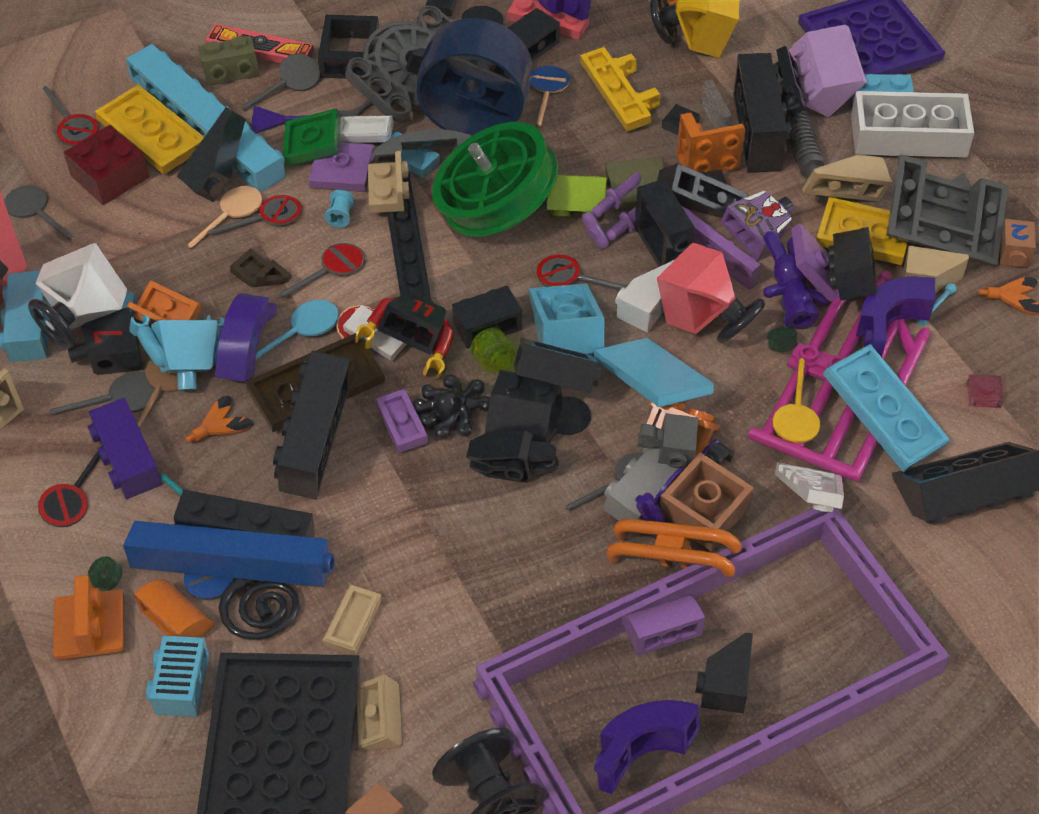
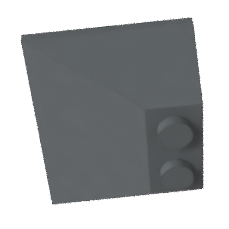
M900 154L897 161L886 236L934 250L967 254L970 260L994 267L997 266L1008 185L980 178L972 186L940 178L926 173L928 162Z

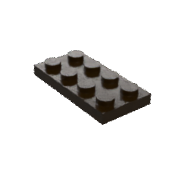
M356 333L316 350L317 352L350 359L349 390L346 399L385 382L384 373L368 349L365 348L362 340L359 339L356 343ZM311 353L245 381L247 391L272 432L282 429L285 418L292 417L293 408L290 407L294 389L300 390L302 380H299L300 369L303 361H309Z

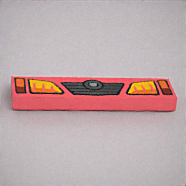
M220 24L214 25L205 40V43L212 41L222 42L238 36H251L256 58L276 63H282L285 58L293 54H304L311 57L314 52L313 44Z

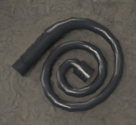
M235 578L221 594L218 609L223 625L231 634L246 640H262L283 632L295 620L300 609L299 595L293 587L285 583L269 581L253 585L259 580ZM253 585L241 597L238 611L242 621L250 627L259 629L269 628L279 623L287 613V601L281 594L276 592L263 593L258 596L255 607L261 621L253 620L248 616L246 605L250 597L256 592L266 588H278L289 594L292 599V608L289 616L280 625L259 633L248 632L237 628L229 619L228 606L231 599L237 593L246 589L247 586ZM267 599L277 600L280 604L275 616H273V612L267 602H264Z

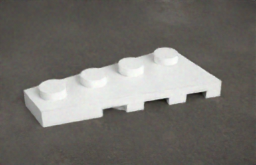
M777 462L775 475L807 503H812V508L825 512H833L834 508L842 509L844 491L841 475Z

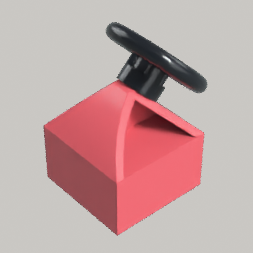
M696 243L688 246L657 277L666 324L697 334L719 315L724 321L728 322L717 336L719 343H725L737 335L765 306L763 299H757L745 308L737 298L735 299L723 253Z

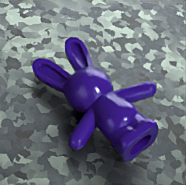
M767 231L763 239L775 261L774 278L778 284L765 287L763 295L766 298L782 295L781 305L785 311L783 324L790 328L807 329L819 317L815 304L825 306L828 300L820 292L805 285L807 278L796 267L792 237L787 242V254L779 235L774 231Z

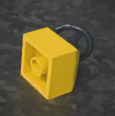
M650 0V12L654 27L659 37L666 44L671 45L675 43L677 39V25H681L689 50L720 58L739 20L740 0H678L677 3L672 5L667 0Z

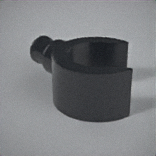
M718 442L705 456L721 465L724 459L731 462L734 451Z

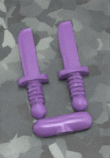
M639 171L614 190L612 188L606 190L607 197L600 201L597 206L593 207L592 213L587 212L583 215L582 220L587 228L586 232L594 240L598 248H607L609 241L615 240L616 237H619L626 230L629 233L635 230L633 224L635 223L636 207L627 214L622 212L619 215L620 221L611 227V230H608L606 235L596 217L602 216L612 206L616 209L622 206L620 200L636 188L641 181Z

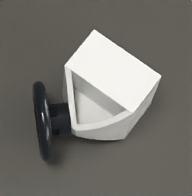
M93 243L43 264L36 285L52 307L39 299H32L28 303V309L39 328L53 342L62 348L71 349L76 343L71 329L121 310L127 288L97 244Z

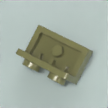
M238 36L231 40L222 42L212 41L198 46L207 85L259 75L251 36Z

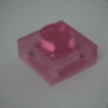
M969 374L967 380L969 406L1001 408L1004 401L1001 376Z

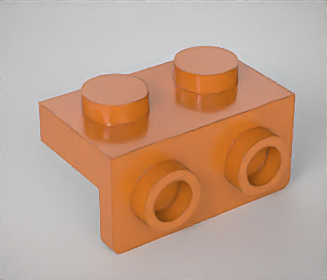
M152 280L148 283L137 305L129 301L126 306L135 312L133 315L134 319L141 323L143 315H148L150 319L149 325L151 321L156 322L158 320H196L203 308L199 303Z

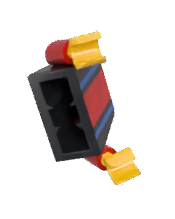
M406 292L399 297L382 299L367 319L368 324L360 325L357 328L355 341L357 343L361 337H367L365 348H371L374 344V331L378 329L377 331L429 355L432 353L434 356L428 359L423 369V375L426 376L429 368H434L438 372L435 380H438L445 368L442 359L447 357L454 333L448 320L444 319L445 308L435 304L431 299H424L413 293Z

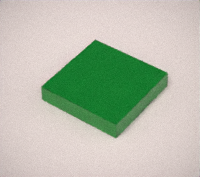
M337 108L285 122L282 155L285 159L286 167L338 154L341 115Z

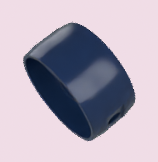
M464 18L444 25L433 35L428 43L418 71L417 98L422 110L439 128L458 131L472 136L497 124L517 122L526 106L532 82V62L529 51L514 32L490 20ZM457 56H472L487 60L503 69L512 79L490 71V67L481 60L466 61Z

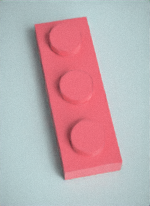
M514 0L507 11V20L517 22L524 15L538 8L560 22V35L580 40L589 25V18L581 21L564 12L553 14L542 7L538 1Z

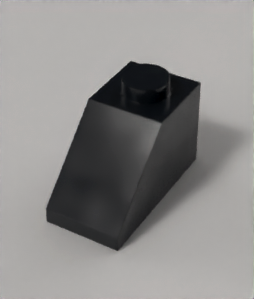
M744 633L707 658L705 672H698L695 693L702 694L701 708L744 714L748 693L753 633Z

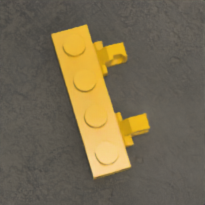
M602 47L580 55L581 65L626 132L651 123L650 111L660 106V93L656 88L641 93L635 92L626 79L627 76L637 71V62L632 53L620 58H612L606 48Z

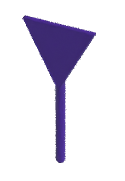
M254 105L250 129L257 134L285 124L288 120L308 115L284 116Z

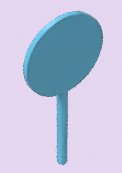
M312 300L299 306L291 317L293 328L256 352V360L295 333L303 336H318L328 332L338 321L339 313L336 306L327 300Z

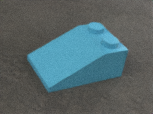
M588 284L529 288L538 342L592 356L595 349L604 348V317Z

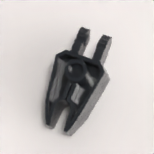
M525 430L487 432L470 440L466 455L471 460L470 468L485 477L523 483L531 481L533 473L548 472L549 474L554 471L556 472L559 467V460L555 456L556 448L554 444L534 441L533 435Z

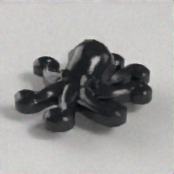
M450 374L443 378L444 387L448 389H435L430 384L424 385L421 389L422 396L428 401L417 398L413 401V407L416 413L421 414L419 419L423 427L427 428L435 425L434 433L440 439L446 438L449 434V429L457 422V433L460 436L466 437L471 435V411L480 408L488 412L490 397L482 396L473 399L475 393H483L484 383L481 380H472L467 389L464 390L459 379L455 375Z

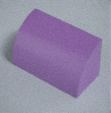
M686 596L622 617V623L637 656L701 636L705 616L700 606L692 596Z

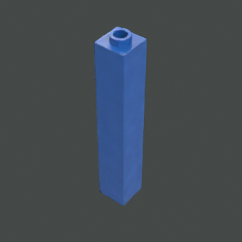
M144 521L133 522L123 544L130 568L319 587L324 586L327 574H332L335 564V557L333 553H330L327 539Z

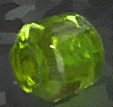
M488 328L478 333L473 339L471 354L473 359L488 373H499L500 370H507L512 365L516 356V348L504 332L498 328Z

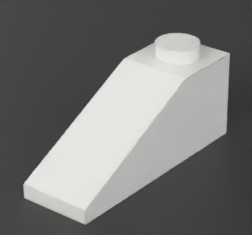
M673 261L634 278L626 288H622L618 292L615 300L617 304V318L647 333L664 312L657 277Z

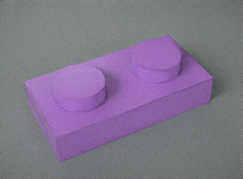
M405 389L376 398L377 409L398 453L428 443V435Z

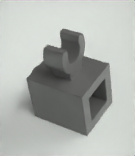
M666 413L661 429L651 424H641L637 446L642 448L659 447L658 463L667 464L673 468L687 467L692 462L696 452L698 418Z

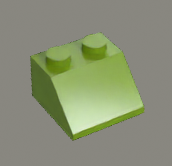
M557 175L554 187L547 197V210H553V216H570V211H582L581 217L587 212L592 213L593 207L606 198L607 177Z

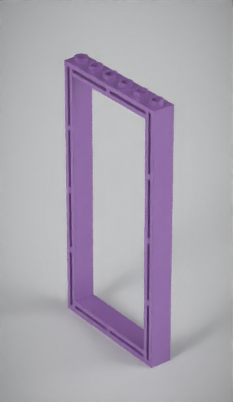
M813 508L740 542L742 549L737 554L731 553L728 548L716 553L732 562L735 567L734 576L728 578L715 567L693 564L477 665L476 681L473 682V685L480 700H487L491 707L489 713L495 727L508 728L513 732L514 745L510 753L514 759L519 757L525 767L522 771L526 782L537 783L545 788L546 798L541 805L545 814H583L510 686L625 632L626 630L622 623L623 616L686 596H692L695 599L817 540H821L907 657L596 813L668 814L942 674L950 656L837 508H834L833 512H825Z

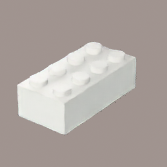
M856 91L851 113L855 155L899 156L902 154L905 156L968 157L974 136L968 94Z

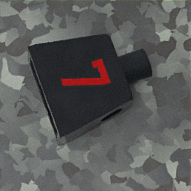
M129 307L84 323L82 330L85 341L75 343L73 348L68 349L71 363L89 359L93 373L96 375L144 370L137 336H134L129 331L131 320Z

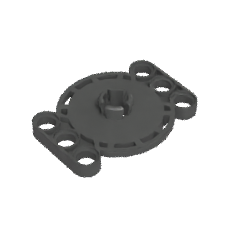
M430 5L421 8L416 22L397 21L378 28L370 35L363 50V58L355 57L348 62L345 71L346 79L384 115L393 116L395 122L406 120L411 108L422 109L417 98L418 74L406 70L412 51L419 48L426 49L433 35L441 27L452 21L438 8ZM423 16H432L436 22L429 23L425 21ZM370 45L374 46L373 52L368 54ZM358 67L363 69L365 75H356L353 73L352 68ZM374 85L381 86L385 93L378 94L371 87ZM395 103L400 104L404 107L405 111L397 112L393 110L391 105Z

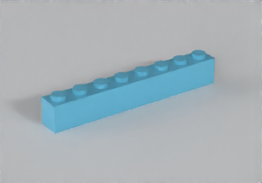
M153 44L125 58L132 81L137 85L139 84L205 137L225 109L212 92L208 93L202 88L197 79H192L186 74L181 65H176L170 60L166 52H161ZM245 122L233 171L251 187L262 192L286 177L284 170L285 159L280 151L271 148L261 135H256Z

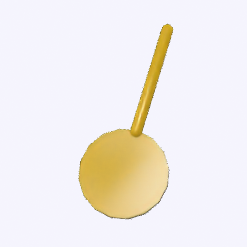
M800 358L798 363L795 404L780 407L772 419L773 429L777 435L793 443H805L813 440L818 435L821 426L817 414L807 406L801 405L805 360L803 358Z

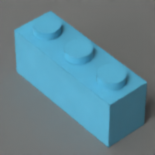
M40 271L8 273L7 286H3V299L6 306L5 309H1V322L4 331L0 332L1 350H6L10 362L47 359L48 336L33 320L28 309V303L32 299H39L50 306V303L36 285Z

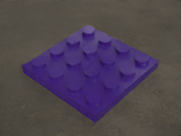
M847 0L799 15L798 24L805 33L840 25L849 26L864 74L896 75L944 59L945 51L902 0Z

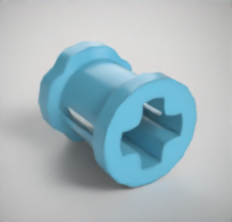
M335 190L330 194L331 205L326 210L324 216L325 221L330 226L344 228L349 225L351 218L349 211L354 207V196L346 190Z

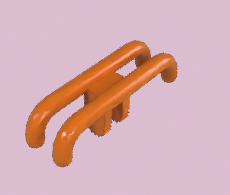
M622 519L613 527L614 535L618 540H624L627 537V532L657 535L655 544L616 542L607 548L606 555L611 563H617L620 560V555L658 559L661 565L670 567L674 561L678 562L682 569L692 564L707 565L719 569L725 577L729 578L735 574V567L730 560L716 553L692 550L688 539L721 543L728 547L729 551L733 554L739 553L742 545L736 536L722 529L638 519Z

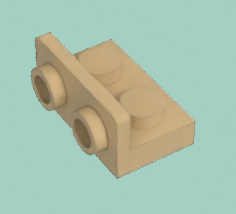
M395 151V162L368 164L370 213L404 211V199H409L408 182H403V178H408L407 161H402L401 151Z

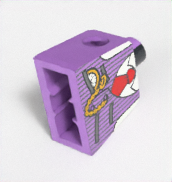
M762 191L728 205L720 223L758 261L769 251L763 236L767 231H774L781 239L792 221L789 213L794 210V205L788 197H782L776 201L768 192Z

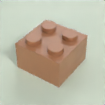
M700 452L661 495L659 508L668 523L717 528L730 532L749 510L754 487ZM694 540L711 552L719 544L712 541Z

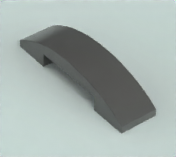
M427 129L405 133L384 142L374 149L371 156V164L395 162V151H401L402 156V150L453 147L454 150L472 135L443 129Z

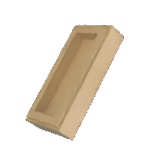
M350 584L323 638V645L349 655H356L382 601L381 594Z

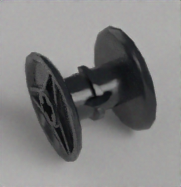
M508 728L484 730L462 740L449 749L437 761L432 770L433 780L442 786L468 784L467 794L469 798L477 801L479 805L470 814H533L540 808L546 798L545 788L537 783H521L511 786L509 783L511 779L508 770L503 772L499 764L508 756L514 745V734Z

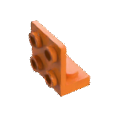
M691 112L680 114L676 156L681 165L699 173L716 170L729 171L739 168L745 127L743 124L702 131L700 123H696Z

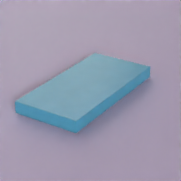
M649 338L594 350V358L599 364L657 407L714 393L713 382Z
M871 344L824 371V377L902 472L939 451L951 441Z

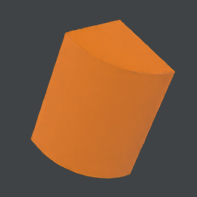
M154 580L134 593L140 611L166 636L201 638L215 626L210 618L168 580Z

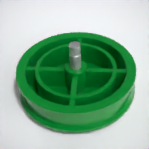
M523 122L497 124L469 137L450 153L434 178L432 199L437 209L445 215L450 227L457 233L469 237L494 235L519 224L541 206L556 182L558 161L552 149L546 145L542 133L536 127Z

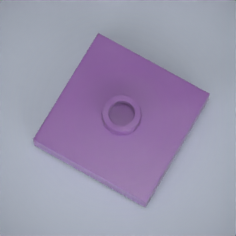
M339 142L338 154L313 161L309 177L310 188L365 192L368 182V164H371L374 145Z
M799 223L791 231L796 267L828 301L832 302L834 299L839 298L838 289L832 290L829 276V272H831L829 266L830 255L805 227Z

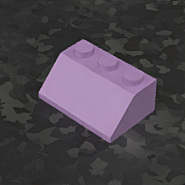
M847 25L806 32L789 49L797 63L806 99L804 101L805 106L828 118L867 83L849 26Z

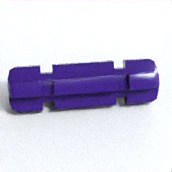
M646 492L643 496L638 495L636 497V508L642 514L641 516L644 520L668 523L652 494Z

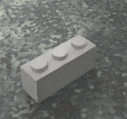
M659 447L644 448L642 451L644 454L639 460L633 458L628 463L623 472L625 475L620 481L614 479L605 490L604 495L607 498L603 510L618 521L622 519L644 520L641 516L642 514L636 508V497L638 495L643 496L647 492L652 494L655 499L666 481L679 469L670 467L667 464L658 463Z

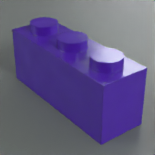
M125 397L88 411L92 424L87 425L93 442L100 441L103 446L97 450L103 465H111L113 469L108 472L114 489L121 488L127 500L162 486L156 463Z

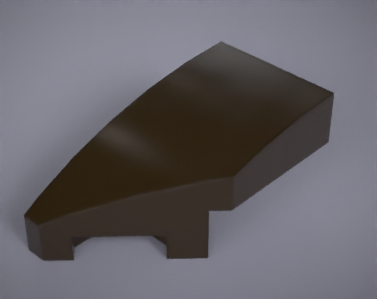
M251 248L230 265V272L250 287L286 283L292 277L276 261L272 260L268 263Z

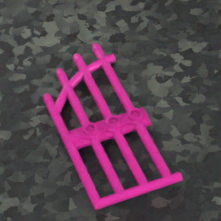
M883 271L876 281L877 287L890 281L891 273ZM839 297L831 302L809 345L798 343L787 363L788 367L795 369L763 429L759 430L751 427L747 438L859 482L878 441L869 431L852 466L834 459L856 416L848 405H846L822 454L805 448V443H793L774 436L775 430L772 423L775 412L780 407L791 404L796 395L800 358L805 360L804 378L806 375H811L824 380L810 406V409L818 417L822 413L834 389L824 377V371L850 356L861 336H856L860 311L838 355L833 356L820 351L823 342L847 300H840ZM899 319L889 323L886 327V344L882 358L884 360L897 334L907 355L897 376L906 386L929 339L930 330L922 328L917 333L915 340H913L905 320Z

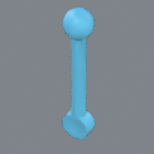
M948 283L945 286V291L935 301L932 313L949 295L957 291L955 284ZM916 319V323L920 326H925L928 323L926 320Z

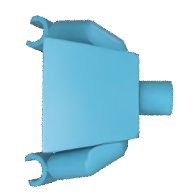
M143 315L142 324L135 322L134 317H131L129 331L138 337L144 350L153 363L160 367L162 373H177L179 391L197 390L196 373L209 371L212 369V366L216 365L218 345L225 319L219 317L218 321L211 320V316L208 315L206 320H158L151 324L150 328L148 315Z

